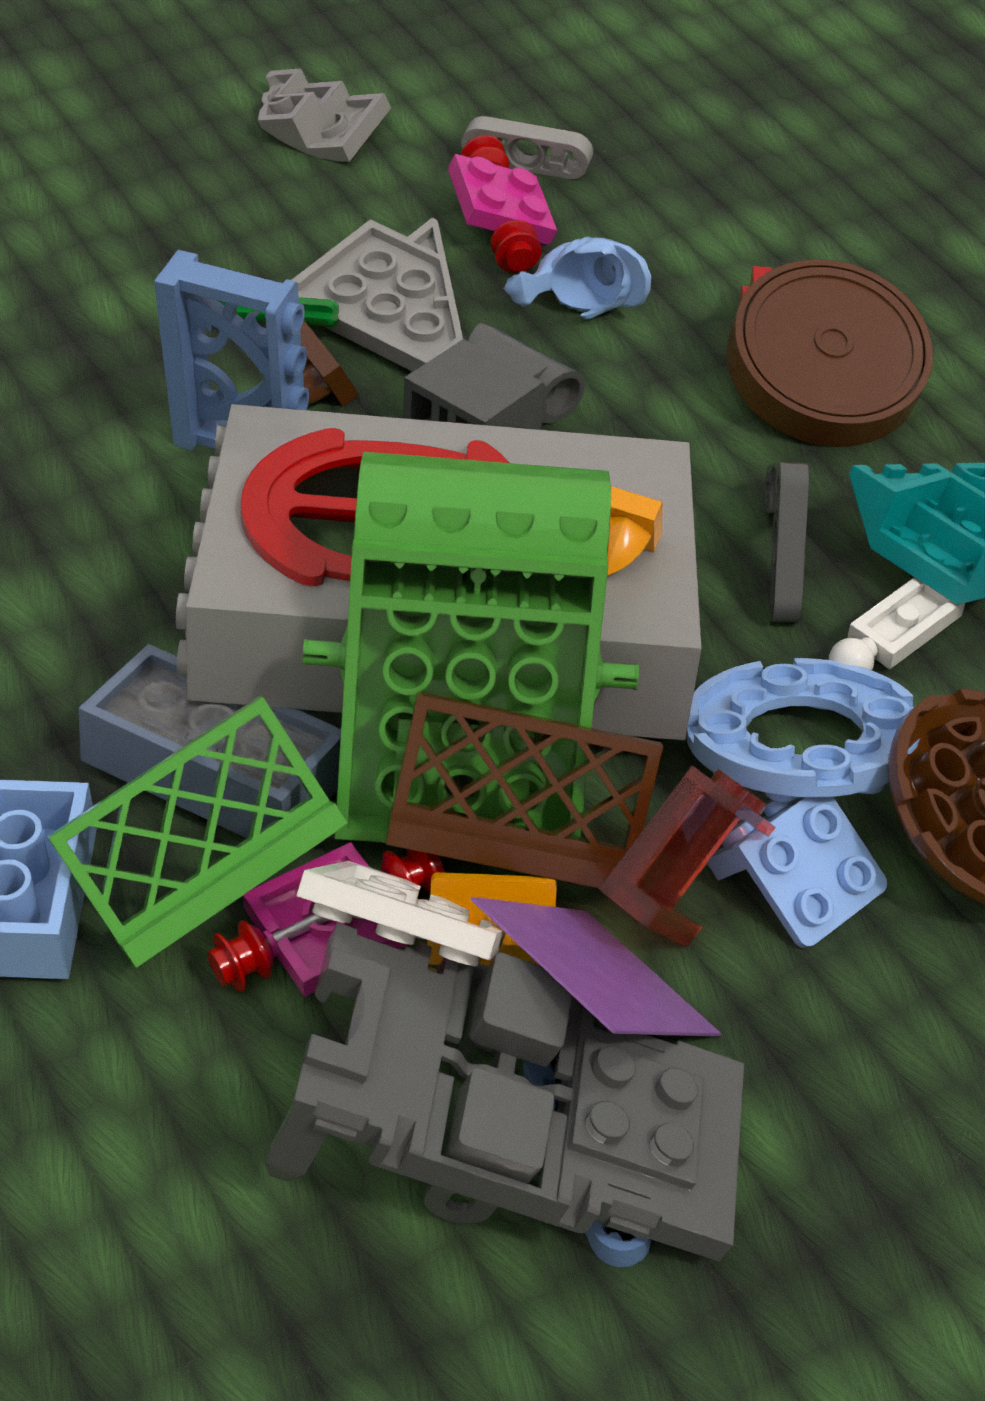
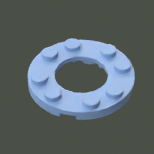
M794 658L793 665L774 664L763 670L761 661L725 670L711 677L696 689L693 694L686 739L694 756L713 772L717 780L725 783H736L753 790L765 792L768 798L775 801L789 802L799 797H836L855 793L874 794L882 791L885 788V784L889 783L888 757L891 743L902 719L913 708V695L892 679L855 665H845L823 659ZM788 706H810L816 709L832 710L850 718L861 729L862 735L858 741L849 739L845 741L844 749L834 745H816L807 748L803 754H795V746L793 745L782 748H769L759 743L758 734L753 732L751 735L747 731V726L753 718L768 710ZM919 740L908 749V754H911L917 748Z

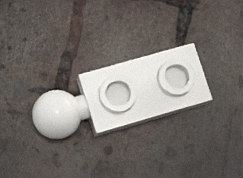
M914 577L850 624L848 638L840 640L833 646L829 654V660L872 670L874 659H876L890 670L960 618L965 603L956 605Z

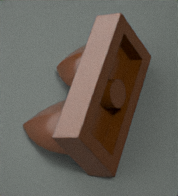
M303 321L301 327V346L307 350L303 380L304 387L309 390L308 405L333 394L343 407L359 394L339 363L306 322Z

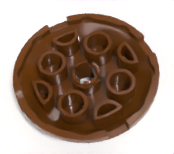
M960 688L954 694L939 696L932 694L926 697L902 719L889 751L888 781L897 817L917 854L947 885L974 902L985 906V692ZM919 740L917 748L911 754H908V749Z

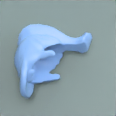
M587 236L564 243L553 249L540 261L535 274L521 271L519 274L508 278L503 289L510 295L513 302L523 307H528L539 293L553 291L560 305H566L569 309H575L577 312H584L580 316L583 319H591L617 307L635 308L642 305L651 290V274L645 259L630 246L607 238H591Z

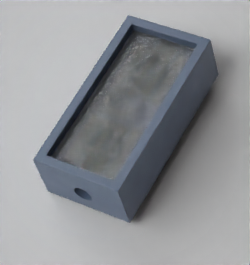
M148 644L78 708L81 761L129 783L245 705L187 700V676L177 675V656ZM270 707L328 799H330L338 791L341 729L297 709ZM258 716L237 729L232 755L265 762L270 735ZM225 737L206 750L222 753ZM278 749L275 764L289 766ZM197 755L186 762L183 767L179 790L213 796L220 760ZM230 762L223 799L256 805L263 768ZM273 771L266 807L289 811L309 797L296 775ZM172 772L153 785L169 788ZM147 791L155 796L167 800V795ZM177 797V806L208 820L210 803ZM221 806L217 824L245 838H249L254 812ZM264 814L261 829L278 817Z

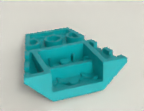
M955 463L952 472L939 464H923L919 473H906L907 469L901 464H885L881 474L873 473V470L868 465H853L849 477L870 548L956 605L985 598V463Z

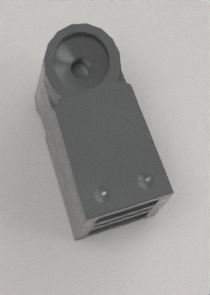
M480 322L474 328L468 341L465 339L461 340L404 377L403 418L540 430L542 423H555L567 417L578 406L584 394L585 379L572 368L542 352L530 348L523 342L485 322Z

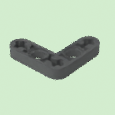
M777 462L768 465L766 469L765 513H774L769 594L770 622L799 623L801 617L809 489V469L807 463Z

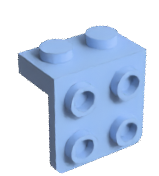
M799 797L789 802H779L771 799L761 807L766 814L764 818L754 825L749 818L745 819L718 837L724 847L705 860L717 880L747 869L794 943L801 948L810 947L818 943L887 888V879L834 797Z

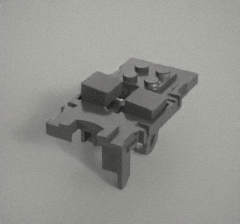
M336 923L327 941L315 996L322 1003L326 1002L331 992L355 1000L346 1043L344 1045L312 1034L308 1040L293 1104L267 1150L265 1165L269 1176L284 1181L304 1176L327 1134L350 1142L356 1141L371 1146L368 1162L373 1166L428 1183L424 1204L434 1215L447 1221L464 1224L483 1222L492 1215L497 1207L576 1233H586L592 1224L598 1221L607 1227L644 1239L649 1238L720 1262L731 1249L734 1242L744 1063L679 1040L672 1044L646 1034H613L602 1023L600 1025L594 1024L595 1016L542 966L500 952L496 954L489 966L478 963L477 966H471L444 957L438 969L428 966L432 946L419 943L416 949L405 946L403 950L357 935L358 929ZM444 1041L455 1044L459 1043L458 1050L444 1045ZM471 1047L482 1052L494 1054L490 1065L470 1064L464 1056ZM556 1056L553 1077L561 1079V1085H532L528 1079L514 1074L516 1059L520 1058L545 1067ZM441 1060L452 1064L461 1077L466 1078L451 1104L450 1099L454 1077L439 1072ZM554 1100H559L557 1112L553 1111ZM540 1170L538 1187L529 1185L530 1181ZM458 1193L470 1197L472 1200L468 1203H458L449 1198L452 1194Z

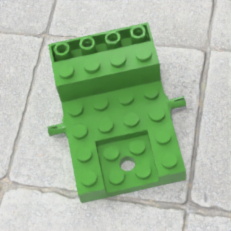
M363 452L359 472L354 540L352 545L348 626L342 637V642L304 639L303 665L340 667V675L344 684L337 807L348 824L335 832V839L386 843L387 824L391 806H393L418 691L592 728L594 702L600 692V687L633 689L637 691L639 664L602 662L600 652L608 574L607 555L611 514L609 471ZM427 710L422 733L436 753L466 734L454 715ZM466 718L473 729L484 723V721ZM503 725L497 726L479 738L496 765L501 764L527 747L516 728ZM527 731L534 742L546 735ZM565 738L558 739L540 751L557 778L588 760L577 741ZM472 743L442 761L452 777L466 775L475 780L489 771V768ZM421 745L419 746L415 766L429 758ZM531 756L503 774L520 802L551 783L534 756ZM435 767L412 780L407 802L434 806L450 796L444 788V780ZM587 773L563 787L580 814L583 813ZM496 779L479 789L472 797L467 798L477 816L494 819L513 807ZM557 792L527 810L538 829L552 832L574 819ZM459 803L447 809L465 813ZM520 815L509 821V823L526 826ZM581 828L569 835L580 837Z

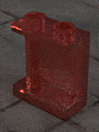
M691 766L599 890L646 928L688 947L702 927L675 906L739 820L743 819L767 837L770 836L776 827L761 816L768 805L718 769L709 778L697 768Z

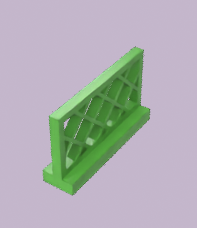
M259 696L48 835L47 838L114 936L115 941L128 960L137 968L340 830L348 822L337 805L328 799L264 697ZM258 716L270 735L265 762L232 755L237 729ZM225 737L222 753L206 750ZM278 749L289 766L275 764ZM197 755L220 760L213 796L179 790L184 764ZM230 762L263 768L256 805L223 799ZM273 771L296 775L309 797L289 811L266 807ZM172 772L169 788L153 785ZM142 791L167 795L160 832L125 825L130 800ZM177 797L211 804L203 840L170 834ZM221 806L254 812L249 838L237 846L213 842ZM119 807L116 823L100 820ZM264 814L278 817L261 829ZM89 826L114 831L106 867L81 863L67 841ZM123 833L158 839L151 875L116 869ZM168 841L202 848L197 872L185 881L160 877ZM211 850L226 852L209 864ZM87 872L105 875L101 892ZM114 877L148 883L144 908L121 923L108 904ZM158 885L173 888L155 900Z

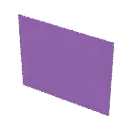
M471 897L470 900L613 1034L721 1036V1032L587 911Z

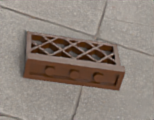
M418 691L393 806H391L387 824L386 845L631 895L637 873L635 862L663 745L661 742ZM427 710L454 715L466 734L436 753L422 733ZM466 718L484 721V723L473 729ZM499 725L516 728L527 747L501 764L496 765L479 738ZM527 731L546 735L534 742ZM560 738L577 741L588 760L557 778L540 751ZM472 743L489 768V771L459 789L442 761ZM587 743L607 748L594 755ZM421 745L429 758L415 766L419 746ZM621 751L645 755L640 778L619 791L601 766L603 762ZM531 756H534L551 783L520 802L503 774ZM432 767L436 768L452 792L450 796L434 806L407 802L412 780ZM595 769L611 796L580 814L563 787ZM496 779L513 807L494 819L477 816L466 797ZM557 792L574 819L553 832L538 829L527 810ZM636 793L631 812L624 800ZM459 803L465 813L447 809ZM618 804L629 821L624 846L598 841L587 823ZM520 815L526 826L509 823V821ZM581 828L586 838L571 836L569 834Z

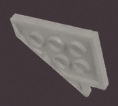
M434 218L428 220L408 237L370 219L292 279V281L298 282L299 297L329 299L338 303L339 318L337 325L333 328H325L412 372L463 340L438 220Z

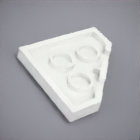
M351 861L304 870L296 895L315 902L312 912L321 917L348 924L351 923L353 917L367 919L378 923L375 933L384 938L410 945L414 944L416 938L427 939L441 944L439 955L471 966H477L480 957L490 960L497 953H500L505 932L495 922L481 919L479 926L468 923L470 910L441 896L431 894L429 900L417 899L421 886Z

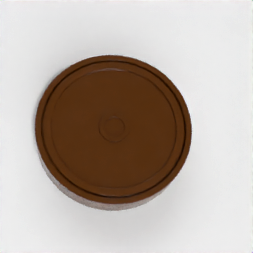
M810 259L779 266L761 276L750 286L739 304L730 329L726 357L728 370L738 393L751 410L766 423L786 435L807 443L830 447H849L883 438L900 427L909 417L930 377L933 365V345L927 325L918 309L903 292L889 281L867 269L850 263Z

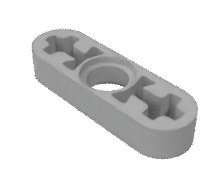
M487 116L474 118L469 123L461 140L463 149L470 140L478 137V135L493 136L500 140L503 146L505 141L502 139H508L505 146V154L509 159V169L523 168L531 173L564 179H577L583 176L593 156V147L590 141L580 133ZM519 140L532 142L537 147L538 154L533 156L523 154L517 148L516 142ZM549 146L552 147V149H551V151H550V154H549V155H552V157H547V156H546V154H547V152H548V150H549ZM565 150L572 151L573 158L577 160H570L569 155L567 152H565Z

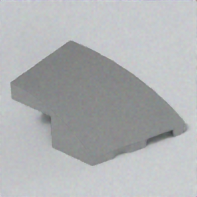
M301 68L269 71L266 76L270 87L268 92L263 93V107L259 111L258 122L266 132L299 151L322 159L350 162L390 111L391 106L385 93L350 96L343 81L308 83Z

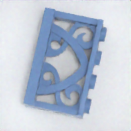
M177 250L154 280L174 446L193 450L196 444L215 449L217 426L227 425L228 420L226 419L229 417L231 404L307 410L309 390L304 387L303 380L307 350L301 346V327L304 321L305 310L303 304L299 303L298 282L286 279L284 283L200 263L198 262V254ZM238 306L257 310L249 313L245 319L236 314ZM260 311L265 312L266 328L261 327L257 323L256 317ZM205 327L209 330L210 334L217 328L219 330L218 336L215 338L206 336ZM229 339L235 342L248 355L264 377L259 384L239 394L227 374L208 361V355L220 351ZM210 381L219 387L217 391L211 390Z

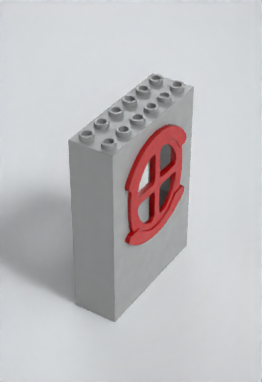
M231 404L227 425L217 426L215 456H210L208 488H203L200 505L201 522H195L192 542L194 557L188 556L186 560L184 590L189 593H179L177 599L176 629L185 630L186 640H180L178 646L177 675L187 676V700L247 705L259 696H262L269 707L342 713L344 684L340 675V667L305 666L302 664L304 639L342 642V637L348 626L352 556L335 552L310 540L293 525L290 517L355 522L359 472L363 452L604 470L609 471L611 486L663 502L662 536L655 552L643 549L641 554L628 566L607 576L600 642L602 662L639 664L638 689L636 691L633 689L600 687V692L594 702L592 728L628 736L674 740L686 739L702 649L689 442Z

